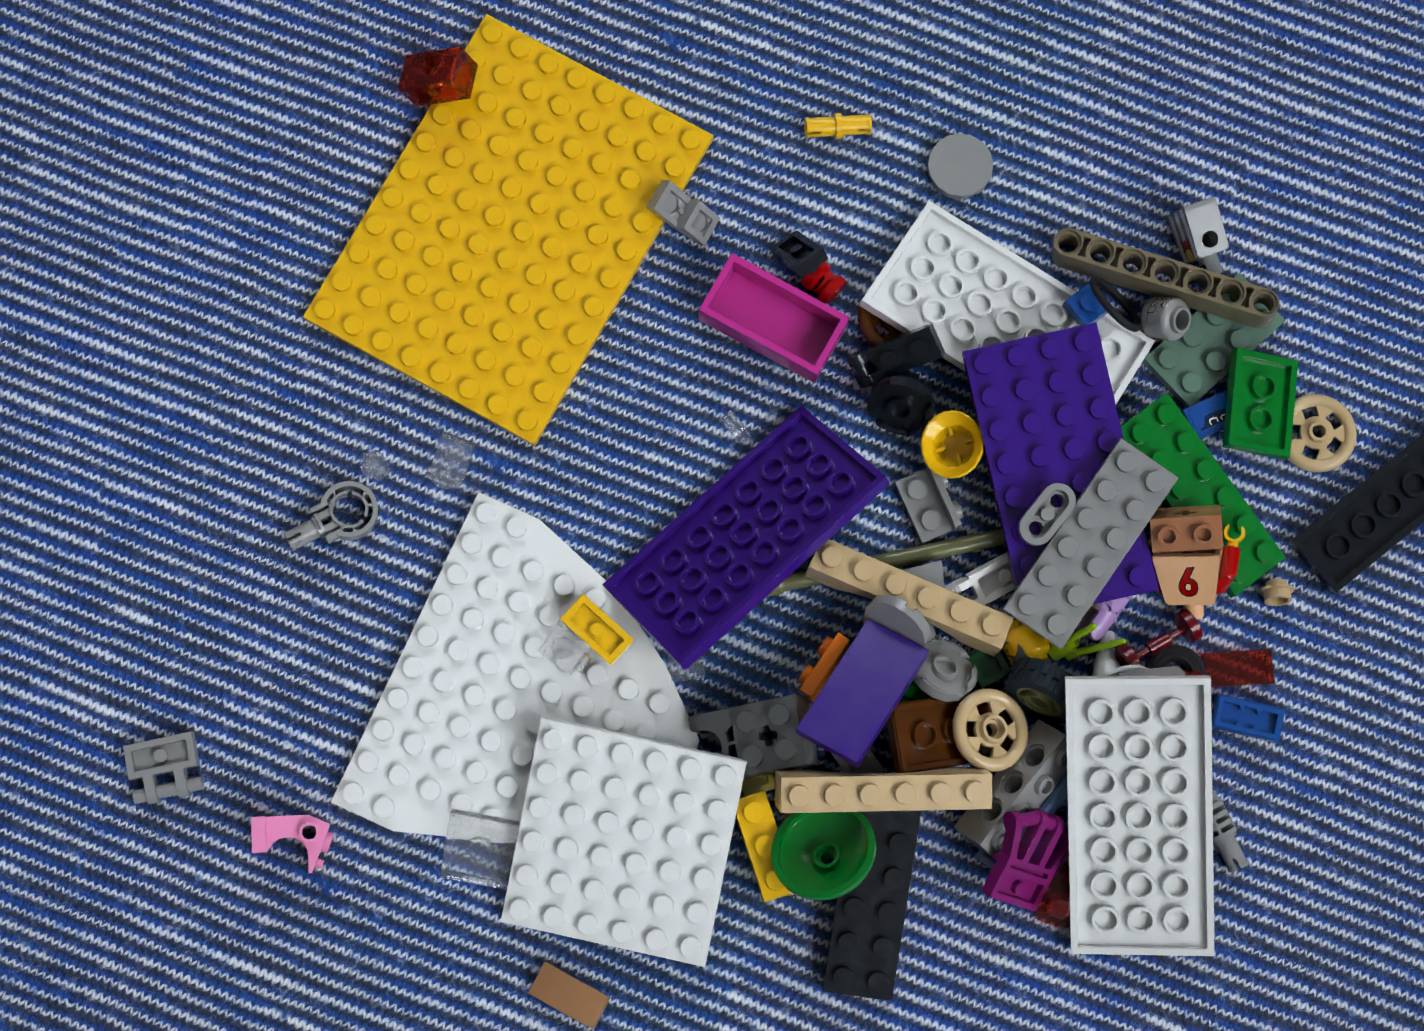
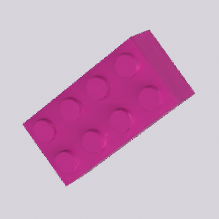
M731 253L699 308V320L813 383H816L845 332L850 318Z

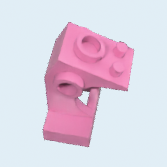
M311 815L251 817L252 854L267 853L272 844L277 840L294 838L300 841L306 848L308 873H313L314 867L322 868L324 860L318 858L320 851L328 852L334 833L328 832L329 823ZM307 826L315 829L316 834L312 839H306L302 835V830Z

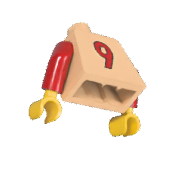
M1230 524L1225 527L1224 536L1228 540V544L1223 549L1152 553L1151 539H1149L1148 545L1159 588L1156 591L1163 594L1165 603L1168 605H1183V609L1189 610L1196 619L1202 618L1204 616L1203 605L1215 604L1217 594L1225 593L1237 575L1241 549L1238 548V543L1242 542L1245 538L1244 527H1241V535L1237 539H1232L1228 535Z

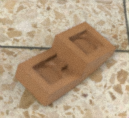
M544 962L528 992L542 1002L592 1029H595L611 998L548 962Z

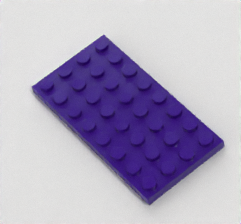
M1097 322L966 350L961 353L977 424L984 443L983 450L1015 590L1048 543L1032 546L1023 542L1017 530L1021 517L1043 489L1054 483H1062L1069 486L1073 490L1077 501L1117 441L1121 438L1124 440ZM1053 495L1050 503L1053 507L1059 508L1062 500L1059 496ZM1032 522L1029 525V531L1033 535L1040 533V525ZM1145 528L1093 604L1159 590Z
M801 405L602 585L655 641L686 670L890 483L883 473Z

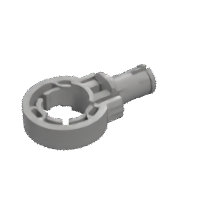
M339 482L325 492L321 503L309 508L312 514L310 520L289 531L283 532L293 552L319 537H324L328 544L338 539L347 541L360 539L370 533L376 525L378 519L376 497L368 487L359 482ZM343 490H356L363 493L361 495L358 492L352 491V497L359 499L365 507L364 519L367 520L369 510H373L368 524L358 531L357 529L364 525L362 519L356 524L346 525L338 521L333 514L336 503L340 499L348 497L347 491ZM366 498L370 500V504L367 503ZM331 519L332 522L323 526V522Z

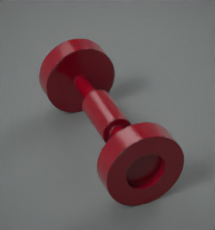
M1182 609L1174 614L1176 630L1169 634L1167 632L1160 634L1145 643V648L1137 653L1129 645L1124 644L1115 649L1116 659L1120 666L1138 664L1142 666L1140 658L1147 654H1156L1173 643L1172 639L1179 635H1182L1189 643H1194L1201 639L1203 632L1200 624L1189 610Z

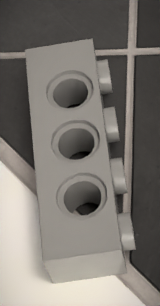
M1038 719L1028 732L1027 745L1021 758L1011 767L997 771L993 776L992 809L966 810L954 828L972 845L994 860H997L993 855L1002 850L1006 830L1003 825L1004 814L1014 810L1026 813L1034 808H1039L1067 773L1066 735Z

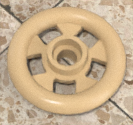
M1308 394L1295 399L1293 425L1300 426V439H1292L1290 458L1287 460L1296 467L1309 472H1327L1341 466L1352 454L1357 437L1356 425L1348 409L1338 400L1322 394ZM1315 407L1317 416L1305 419L1302 410ZM1330 414L1335 415L1341 426L1333 429V426L1326 417ZM1313 427H1318L1322 430L1321 438L1314 436L1312 432ZM1333 438L1341 443L1335 453L1326 448ZM1305 446L1318 450L1316 459L1302 455Z
M979 689L967 695L955 711L952 727L955 744L961 755L971 765L978 769L997 772L1011 767L1021 758L1028 741V725L1021 707L1011 696L996 689ZM987 702L990 712L979 715L977 705ZM1004 709L1012 719L1009 725L999 716V713ZM967 722H974L973 730L975 737H968ZM986 725L991 727V736L987 733ZM1006 736L1013 741L1008 751H1005L1000 746ZM980 744L992 749L990 757L979 753Z

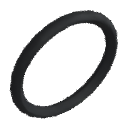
M1092 277L1089 281L1091 291L1106 312L1127 330L1132 332L1139 331L1141 329L1140 319L1124 296L1106 280L1100 277ZM1098 285L1113 296L1129 315L1133 323L1124 318L1110 304Z

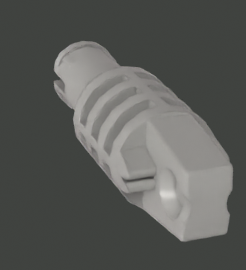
M1212 788L1213 846L1216 845L1227 866L1228 872L1232 873L1238 870L1233 860L1234 858L1237 860L1240 868L1247 866L1249 861L1244 856L1235 838L1237 828L1222 799L1219 798Z

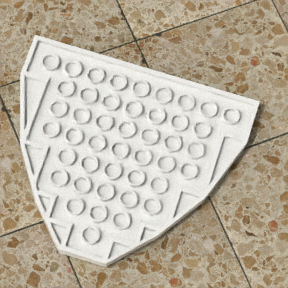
M478 492L331 803L392 831L494 842L517 841L540 720L543 716L697 749L700 741L696 732H692L689 728V716L667 666L639 623L602 585L606 580L540 519ZM582 594L588 597L634 639V642L612 666L560 620Z

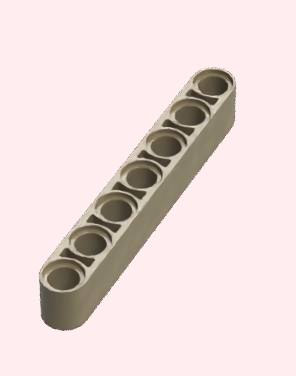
M1065 228L1057 232L1053 240L1051 258L1061 268L1089 277H1100L1109 283L1154 297H1176L1183 300L1189 308L1254 328L1266 327L1271 323L1279 308L1280 301L1278 295L1268 288L1086 232ZM1068 244L1073 246L1075 250L1073 252H1064L1059 246ZM1101 254L1107 260L1105 262H1096L1091 256ZM1133 264L1139 271L1129 272L1123 266ZM1165 274L1170 277L1171 281L1161 282L1156 278V275ZM1198 284L1203 288V292H1194L1188 285ZM1221 294L1232 295L1236 302L1224 301L1221 298ZM1254 304L1265 305L1269 312L1261 313L1254 308Z

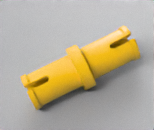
M834 113L832 117L804 118V134L806 139L828 136L842 139L846 135L872 134L871 114L842 116L841 113Z

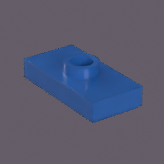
M1217 693L1215 694L1211 713L1212 728L1272 743H1279L1286 709Z

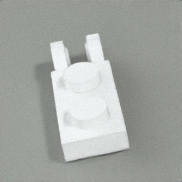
M1007 552L965 574L966 577L956 579L945 586V589L957 594L971 587L974 595L966 598L983 605L1015 589Z

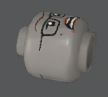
M1155 296L1149 299L1143 306L1140 314V323L1142 330L1150 338L1174 341L1181 338L1189 329L1192 317L1188 306L1183 300L1176 297Z

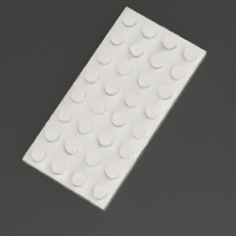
M928 201L859 305L902 333H907L932 323L946 352L942 358L965 371L961 354L963 351L1079 326L1062 306L1065 300L1074 295L1076 291L931 201ZM1106 314L1096 322L1115 403L1117 404L1155 340L1140 331L1132 332L1127 330L1109 314Z
M1210 675L1065 676L1071 954L1214 956Z

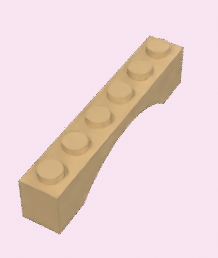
M830 539L814 553L805 577L833 589L874 599L878 595L900 597L908 602L906 607L912 611L915 608L919 610L928 623L951 635L961 643L993 657L1002 649L1014 617Z
M948 767L906 773L775 770V806L780 813L992 809V773L986 769H978L976 767Z

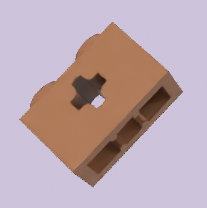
M1221 505L1158 508L1150 519L1152 553L1223 549Z

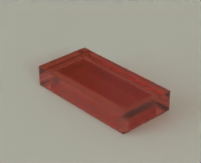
M1271 649L1201 654L1206 675L1211 677V688L1275 683Z

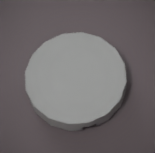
M961 133L948 135L937 142L930 152L927 164L928 176L934 188L944 196L958 200L967 199L982 192L990 181L993 170L991 152L986 145L972 135Z
M878 595L868 604L864 613L866 621L869 618L923 647L926 645L931 635L929 624L919 610L915 608L912 611L906 607L908 604L906 600L893 595Z
M933 639L932 642H927L924 647L929 650V656L913 680L922 691L935 699L945 702L962 700L969 695L977 682L978 671L975 664L972 667L971 662L967 660L970 658L968 653L953 642L943 639Z

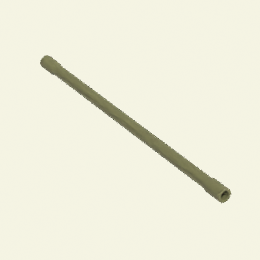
M1163 503L1159 506V508H1166ZM1002 528L870 557L898 568L1005 545ZM807 570L793 572L767 597L822 583L805 577Z

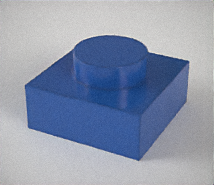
M1089 284L1066 299L1062 305L1079 326L1095 323L1108 314L1095 298Z

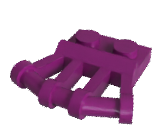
M1034 808L1026 813H1020L1016 810L1008 811L1003 816V825L1006 830L1002 850L993 855L997 860L981 891L990 898L1036 912L1056 871L1069 858L1068 829L1064 825L1062 817L1055 814L1048 815L1046 811ZM1023 827H1027V829H1026V831H1025V833H1024V835H1023V837H1022V839H1021L1022 829H1023Z

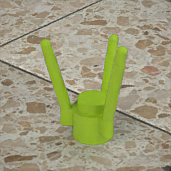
M1093 623L1073 632L1062 649H1058L1050 643L1051 648L1048 653L1055 661L1064 657L1070 661L1081 655L1126 644V639L1121 638L1076 649L1080 645L1079 638L1097 629V625Z

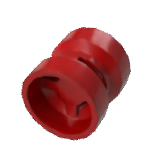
M826 261L820 264V267L815 272L805 275L801 281V285L807 290H813L817 294V299L827 305L838 296L847 284V281L841 275H835L831 271V266Z

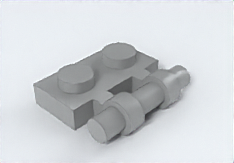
M190 731L123 746L128 779L137 780L143 778L144 788L132 791L135 804L148 802V804L160 803L162 798L176 795L183 798L191 796L194 791L204 789L202 776L189 778L187 773L188 768L200 766L194 732ZM169 772L174 773L175 782L158 785L156 775Z

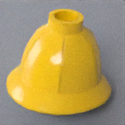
M943 411L935 415L926 425L921 437V452L926 465L936 475L943 478H961L969 474L978 465L983 454L984 443L979 426L974 419L961 411Z

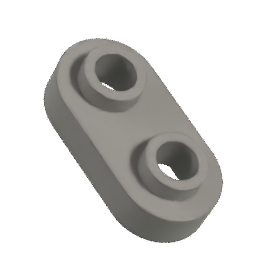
M1054 483L1044 488L1018 522L1017 530L1021 540L1032 546L1048 542L1075 507L1076 497L1073 490L1062 483ZM1053 495L1059 496L1062 500L1059 508L1053 507L1050 503ZM1032 522L1040 525L1041 530L1038 535H1033L1029 531V525Z

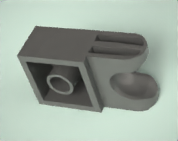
M793 694L694 715L688 719L689 728L692 732H712L717 735L722 745V755L747 760L744 779L775 774V770H796L820 765L816 744L796 733V728L809 710L808 696ZM773 731L777 732V739H772Z

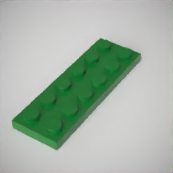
M1168 392L1161 395L1121 425L1123 438L1126 442L1178 477V480L1162 502L1166 508L1221 505L1224 546L1228 544V540L1224 536V529L1228 524H1230L1228 535L1232 539L1239 538L1241 527H1244L1245 538L1242 542L1238 543V548L1241 549L1238 572L1226 590L1230 598L1240 594L1286 558Z

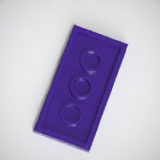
M868 618L796 728V733L858 767L929 656V650Z

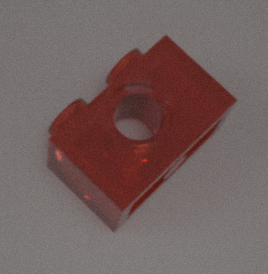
M460 46L406 55L398 89L416 107L470 99L478 64Z

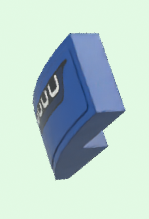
M1227 390L1182 411L1201 440L1224 430Z

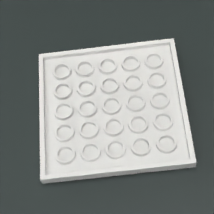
M543 716L540 720L501 922L705 967L747 760Z

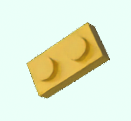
M584 594L560 618L568 628L610 666L634 642V639Z

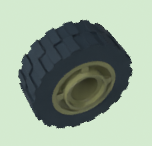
M1024 657V659H1018L1005 682V693L1011 696L1021 709L1031 714V716L1042 719V721L1053 722L1054 724H1066L1065 676L1073 675L1062 667L1039 658Z

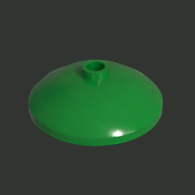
M861 812L792 813L780 825L771 847L772 866L780 882L793 894L809 900H829L850 892L868 875L876 856L874 831L867 818ZM828 858H834L831 863L824 864Z

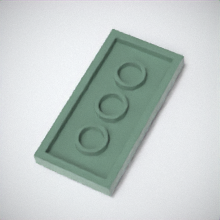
M1241 273L1234 277L1236 279L1248 282ZM1221 294V298L1224 301L1236 302L1232 295ZM1254 304V308L1261 313L1269 312L1265 305ZM1198 310L1191 316V325L1181 338L1174 341L1164 340L1144 358L1142 363L1185 408H1188L1229 373L1232 350L1239 347L1253 351L1286 320L1276 312L1269 325L1263 328H1254Z

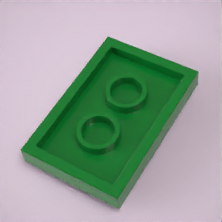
M1239 347L1231 351L1222 447L1280 460L1290 458L1298 361Z

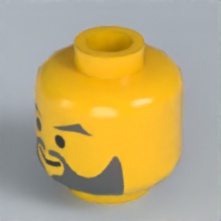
M1018 620L1012 621L1003 644V649L1011 664L1014 666L1018 659H1024V657L1039 658L1043 661H1048L1049 659L1047 655L1051 648L1050 642Z

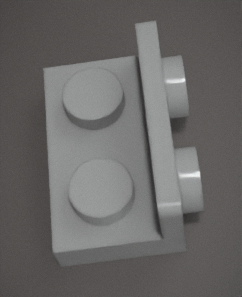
M928 466L926 469L894 483L921 545L953 532L962 525L960 521L963 518L961 507L956 499L951 501L946 490L949 488L948 479L936 475Z

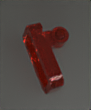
M1069 858L1056 871L1036 912H1034L1036 920L1058 928H1066L1070 922Z

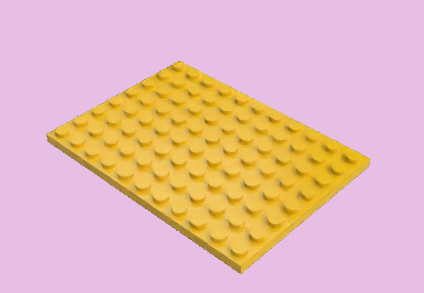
M486 14L303 318L525 442L536 446L665 224L663 220L646 208L661 180H670L680 190L684 191L711 145L714 135Z

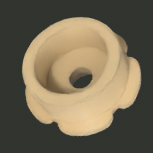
M1284 579L1268 580L1265 583L1266 586L1260 589L1261 596L1264 597V604L1268 606H1282L1292 601L1291 593L1294 592V587L1287 585Z

